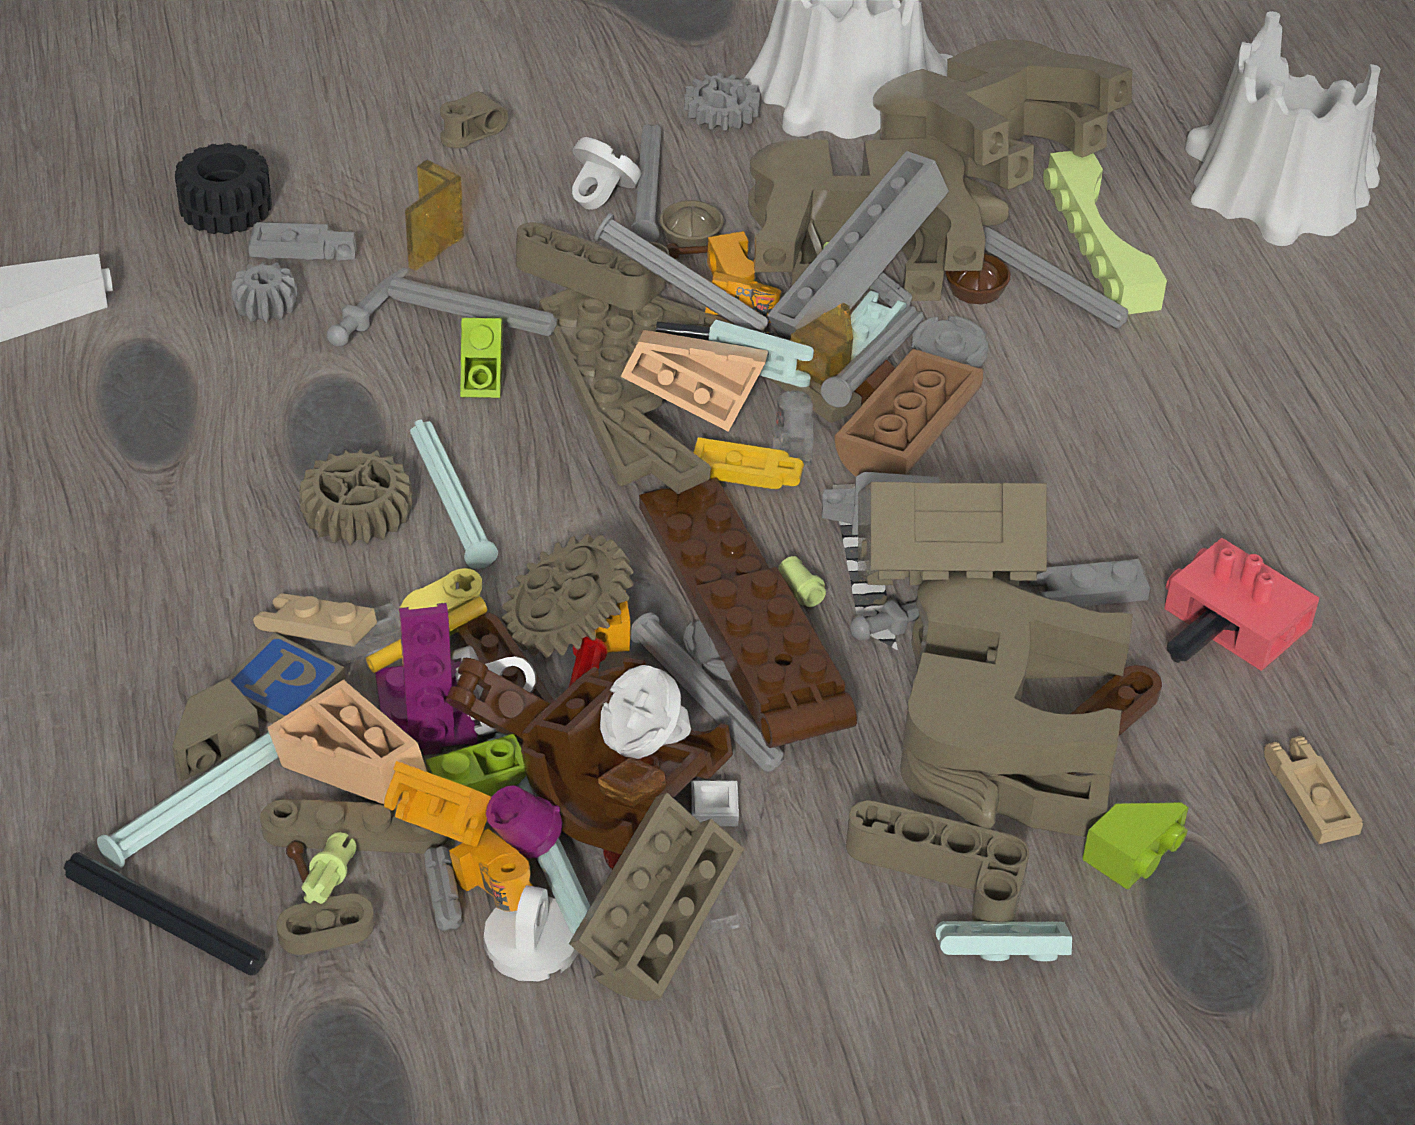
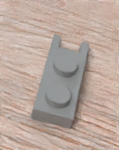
M1139 559L1047 567L1046 572L1037 574L1036 581H1030V584L1033 586L1048 585L1050 592H1043L1038 596L1055 601L1069 602L1078 607L1147 601L1150 593V586Z

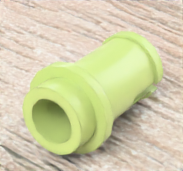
M796 556L783 560L778 570L787 585L794 592V597L798 604L814 607L821 603L826 595L823 579L817 575H812Z

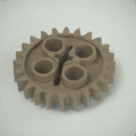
M586 534L579 543L572 536L566 547L563 548L557 542L552 554L548 555L542 551L540 553L541 561L538 564L529 562L527 568L530 572L527 575L516 576L515 579L520 585L507 591L512 600L505 602L502 606L507 612L502 617V621L507 625L505 628L522 651L528 650L532 656H536L541 652L545 658H548L554 649L560 655H564L569 644H573L578 650L581 647L582 638L587 636L589 639L595 640V630L598 627L608 629L610 624L606 619L610 615L621 614L617 604L629 600L630 597L624 590L634 585L629 577L634 573V570L629 565L630 559L617 546L614 540L610 539L607 541L603 535L593 539L590 534Z

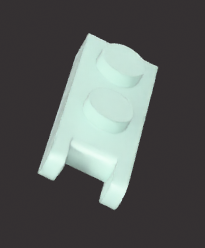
M870 291L827 343L826 353L852 361L906 308V303L898 300L892 308L877 303L879 293Z
M715 320L711 325L709 341L768 350L766 363L759 374L760 376L798 387H808L810 385L811 376L806 372L796 370L797 359L802 361L813 359L814 349L812 347L720 320Z
M943 921L935 927V934L939 940L940 948L948 955H980L981 958L989 961H1005L1009 959L1010 955H1029V958L1037 961H1054L1058 958V955L1072 954V935L1065 922Z

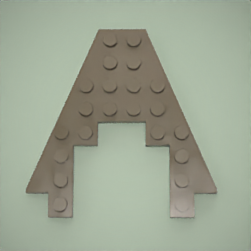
M566 289L539 300V310L552 313L557 318L555 330L549 336L617 484L622 487L652 473L679 494L710 480L711 466L643 415L662 406V397L621 377V374L642 331L656 332L657 321L711 327L715 320L732 323L722 317L705 313L704 311L656 296L645 307L637 310L622 309L571 289ZM814 349L812 360L802 361L797 359L796 370L806 372L811 376L808 387H798L770 379L830 423L855 413L861 406L862 397L855 392L852 393L850 402L844 407H833L824 400L821 394L823 382L829 377H836L851 361Z

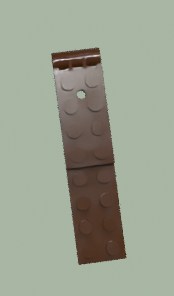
M712 478L679 494L668 488L639 495V508L709 638L713 641L715 649L756 722L766 746L774 748L855 727L857 724L856 709L850 694L844 692V680L778 568H769L718 479Z

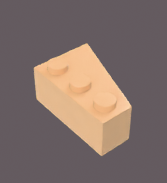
M643 330L624 366L621 377L729 432L766 363L768 350Z
M345 680L335 684L267 727L282 767L384 804L385 795L395 772L393 768L396 761L427 772L418 743ZM402 793L400 794V796H399V798H398V803H399L400 800H401Z

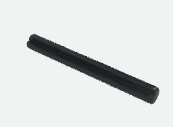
M73 853L64 864L63 868L66 878L250 976L256 975L266 962L264 949L83 853Z

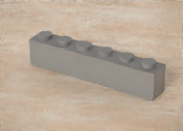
M906 151L767 315L779 337L810 346L814 349L820 347L949 192L935 160Z

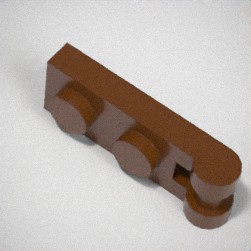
M467 657L462 659L458 673L461 676L457 685L450 687L445 699L452 707L506 736L514 734L517 741L523 744L522 732L530 722L550 705L547 701L490 671L482 662ZM477 685L483 688L479 699L473 694Z

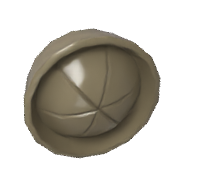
M696 200L673 203L665 208L659 217L666 240L670 244H676L678 247L707 246L708 237L718 236L724 224L723 215L716 207Z

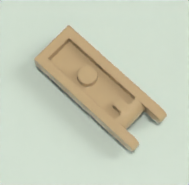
M280 593L273 599V605L278 610L276 613L261 611L253 619L255 626L262 631L353 647L377 624L374 608L356 606L349 602L338 603L320 600L313 596L302 597Z

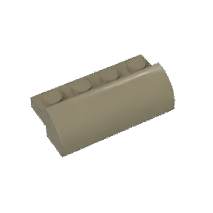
M667 792L657 796L569 944L598 969L594 979L608 989L636 1000L651 1001L661 998L745 848L714 820L708 819L700 823Z

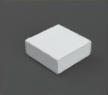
M691 781L692 816L700 823L712 819L719 826H738L737 781Z

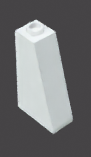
M99 254L0 267V342L107 308L105 292L113 291L110 270L109 268L101 269Z

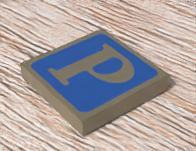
M273 633L227 678L232 681L257 709L258 717L273 724L344 680L346 675L345 667L277 633Z

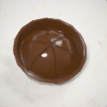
M984 253L982 271H946L945 274L949 288L955 297L969 304L981 305L991 303L1001 296L1010 281L1011 272L1000 259Z

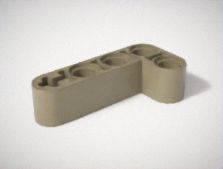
M525 223L517 228L516 266L526 273L626 310H637L645 307L667 285V281L620 252L541 223ZM649 242L669 255V250L666 246L656 242Z
M866 800L853 805L849 812L846 850L852 858L863 863L975 890L972 908L973 921L1014 922L1029 859V848L1021 838L877 801Z

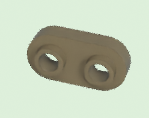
M353 893L329 897L323 904L313 901L311 904L306 902L293 905L285 909L277 919L278 941L285 951L296 955H305L358 943L365 940L372 933L375 925L374 911L371 902L367 898Z

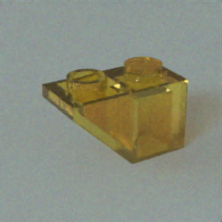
M845 303L822 314L791 334L790 341L807 345L814 349L812 360L802 361L797 359L796 370L808 373L811 376L810 379L820 385L827 378L836 377L851 362L853 333L850 308Z

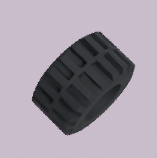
M210 144L208 147L194 149L193 153H187L182 157L183 161L177 163L175 182L179 212L181 217H184V222L188 225H193L194 229L199 231L206 230L210 234L243 232L248 227H254L256 222L265 220L269 215L268 211L272 208L269 169L264 156H260L258 151L247 149V146L240 144Z

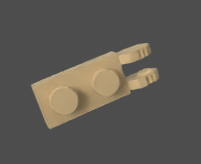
M1298 736L1291 738V741H1289V751L1295 762L1290 760L1279 743L1265 744L1264 757L1272 774L1277 776V779L1318 844L1361 833L1363 820L1321 755H1316L1305 737Z

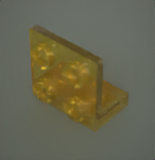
M428 159L417 166L419 199L405 210L408 267L414 271L427 262L432 261L437 255L464 237L461 176Z

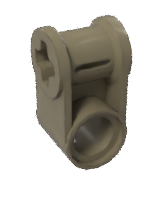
M480 91L455 101L446 102L440 107V116L444 119L441 143L450 148H463L475 141L496 135L503 130L508 121L507 110Z

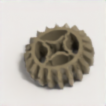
M362 448L357 453H349L344 449L343 454L339 456L329 453L326 461L316 460L313 469L305 470V477L300 482L301 487L299 488L300 511L303 512V518L308 523L309 529H316L319 537L329 535L333 543L346 539L350 546L355 540H363L368 545L372 537L384 540L386 531L397 532L398 525L407 521L409 511H411L413 503L411 481L409 480V475L404 471L403 465L395 464L392 456L382 458L378 450L371 454H365Z

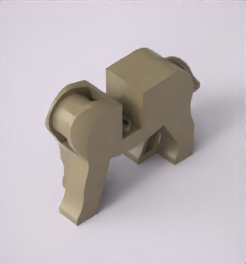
M1008 39L986 42L947 59V77L925 69H919L894 78L880 87L873 96V106L880 111V130L874 134L873 138L874 140L927 138L943 142L952 149H955L962 157L965 166L964 175L984 179L1009 190L1033 179L1034 145L1017 141L1024 135L1057 141L1068 147L1074 155L1082 158L1106 148L1108 113L1132 103L1133 69L1091 56L1059 52L1032 41ZM1087 104L1093 105L1098 109L1088 106Z
M784 139L765 146L750 159V173L756 181L748 194V209L762 227L755 237L754 271L788 272L791 277L790 288L823 250L824 243L830 242L906 151L935 160L949 190L946 196L901 248L909 258L905 264L903 288L912 295L911 301H940L945 271H982L986 243L983 226L1000 225L1008 218L1009 207L1005 201L991 193L983 184L964 176V161L955 149L933 139L864 140L861 176H833L827 140Z
M949 571V580L923 581L918 588L916 599L920 616L913 626L911 639L918 670L907 708L900 763L903 781L918 797L934 805L949 808L974 826L991 829L995 824L996 813L1019 821L1030 828L1087 837L1088 830L1107 812L1110 779L1118 745L1121 710L1107 708L1085 714H1057L1043 711L1021 702L1025 679L1123 676L1130 644L1133 614L1087 610L1069 602L1055 601L1032 594L996 577H993V579L966 578V571ZM1069 772H1078V773H1090V774H1093V775H1089V776H1075V775H1071V774H1067V773H1069Z

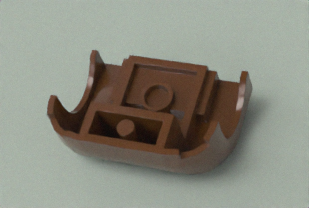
M624 658V666L610 668L600 673L598 668L593 667L530 722L522 732L523 744L521 753L528 783L534 796L546 799L554 806L560 807L561 830L579 842L622 854L657 796L667 792L674 798L695 776L709 780L733 755L729 725L722 723L709 731L691 730L689 735L683 740L664 744L653 754L639 759L625 757L611 749L605 743L600 730L601 710L604 703L609 704L614 694L609 691L614 682L629 669L646 665L645 660Z

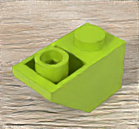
M462 318L460 397L500 398L503 367V321L501 318Z
M514 734L426 759L427 772L473 788L491 797L498 790L506 786H517L526 777L521 747Z
M1181 802L1115 804L1088 830L1082 860L1128 890L1141 877L1149 878L1159 865L1161 857L1168 850L1175 852L1181 846L1188 832L1184 825L1189 807Z

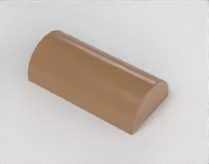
M912 349L835 435V447L840 460L854 476H858L863 472L907 475L979 391L983 382V369Z

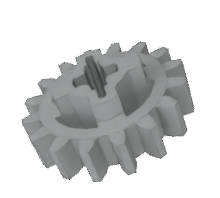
M717 73L715 76L706 74L704 75V81L694 79L693 86L686 87L684 110H688V118H696V124L698 125L709 123V129H713L716 125H720L723 130H727L728 127L732 126L739 129L741 128V122L751 124L752 117H758L760 93L757 92L756 85H748L747 78L739 80L736 79L735 74L730 75L728 78H724L722 73Z

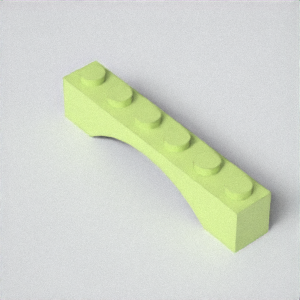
M1072 151L1050 153L1049 165L1043 174L1045 188L1050 190L1054 196L1057 210L1062 211L1066 218L1069 232L1074 233L1078 240L1081 254L1083 256L1086 255L1089 260L1093 276L1101 282L1105 296L1127 308L1128 314L1161 310L1167 280L1154 257L1135 249L1120 239L1100 217L1095 203L1099 197L1103 168L1095 154L1092 153L1082 158L1074 155Z

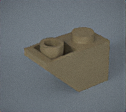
M229 678L188 698L172 744L176 773L181 781L208 770L211 766L232 756L260 737L257 709Z

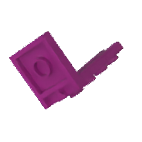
M438 603L437 607L409 610V607L399 608L403 666L386 667L375 672L380 711L418 743L420 750L423 749L424 755L442 753L441 747L468 744V747L477 745V733L474 730L475 721L445 701L450 687L457 685L456 668L461 664V661L454 662L450 657L447 603Z

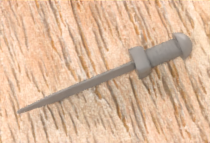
M402 268L385 278L357 306L346 305L342 309L343 320L338 325L330 326L327 331L329 343L336 347L344 346L348 343V336L354 330L361 332L367 330L370 327L369 316L389 297L387 288L390 286L391 279L395 277L404 279L408 269Z
M894 600L887 601L883 606L882 613L867 618L862 615L855 617L850 624L851 634L860 641H866L870 638V634L886 629L894 635L905 633L907 623L917 620L920 616L916 602L899 607Z

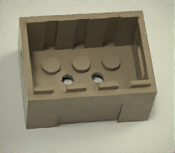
M870 482L858 493V577H867V585H893V580H905V577H909V585H920L925 580H949V571H966V578L993 579V577H996L1014 586H1019V581H1036L1037 574L1047 571V483Z

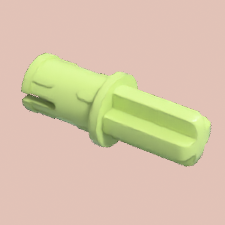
M342 832L332 834L328 838L323 851L317 853L312 858L309 866L310 873L301 887L306 893L303 898L309 904L313 901L320 904L326 902L333 888L345 879L347 875L346 865L354 856L357 846L353 838L345 848L342 846L348 834Z

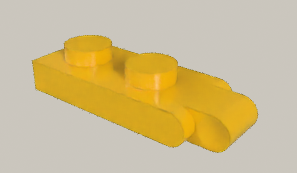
M697 438L693 452L711 466L710 479L717 478L718 481L769 489H779L782 485L797 486L800 483L804 468L802 460L789 457V454L783 450L706 438Z

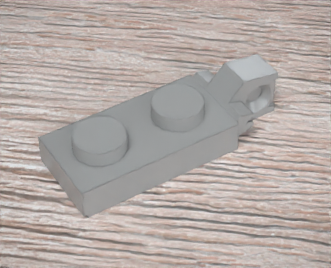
M256 222L253 227L248 250L250 257L267 259L296 258L304 260H329L334 258L340 261L355 259L357 244L355 232L329 230V224Z

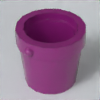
M506 786L498 790L491 797L487 805L486 817L488 823L504 841L519 851L526 859L537 858L547 853L555 845L561 834L562 819L560 807L554 806L548 800L536 797L520 787Z

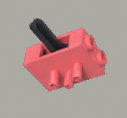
M1220 538L1208 549L1202 548L1196 554L1193 561L1184 569H1176L1166 583L1168 594L1164 609L1189 624L1188 627L1168 642L1166 650L1171 654V659L1179 663L1180 661H1188L1206 644L1214 640L1262 671L1312 627L1319 597L1264 564L1263 559L1259 555L1248 554L1227 540Z

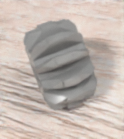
M262 261L259 266L247 264L246 271L240 270L236 272V278L232 281L231 296L240 316H248L250 322L263 319L267 323L271 318L282 320L283 314L293 312V306L297 302L298 291L290 269L280 268L279 263L265 265Z

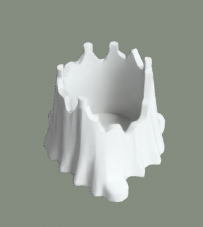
M778 0L769 34L745 78L748 79V85L757 86V92L761 94L764 103L780 105L785 108L782 128L787 134L801 137L818 131H828L840 138L854 139L864 135L875 134L880 130V111L873 106V96L880 87L894 78L919 69H925L947 77V59L953 56L938 53L927 37L922 6L919 0H902V3L899 0Z
M1270 11L1266 13L1264 25L1251 44L1241 43L1232 74L1212 124L1192 129L1188 133L1185 150L1190 156L1203 162L1194 178L1196 190L1191 197L1192 205L1199 208L1213 209L1227 219H1250L1257 224L1263 238L1268 243L1277 246H1288L1293 244L1302 233H1313L1321 236L1338 234L1341 229L1356 220V209L1368 206L1370 201L1368 189L1378 187L1380 177L1377 167L1380 162V155L1375 145L1376 135L1372 129L1378 78L1381 69L1377 65L1370 64L1364 83L1357 84L1356 88L1349 81L1338 80L1333 82L1330 88L1324 89L1314 76L1308 74L1300 78L1291 76L1286 58L1281 57L1282 26L1279 24L1280 14Z

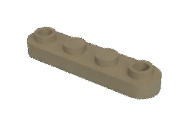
M280 799L269 803L260 815L261 831L264 839L278 847H287L289 843L297 841L304 848L324 849L328 838L332 834L342 832L348 834L342 845L344 848L353 838L357 845L356 851L424 854L428 848L444 846L448 840L446 836L396 818L397 805L392 811L385 808L384 804Z

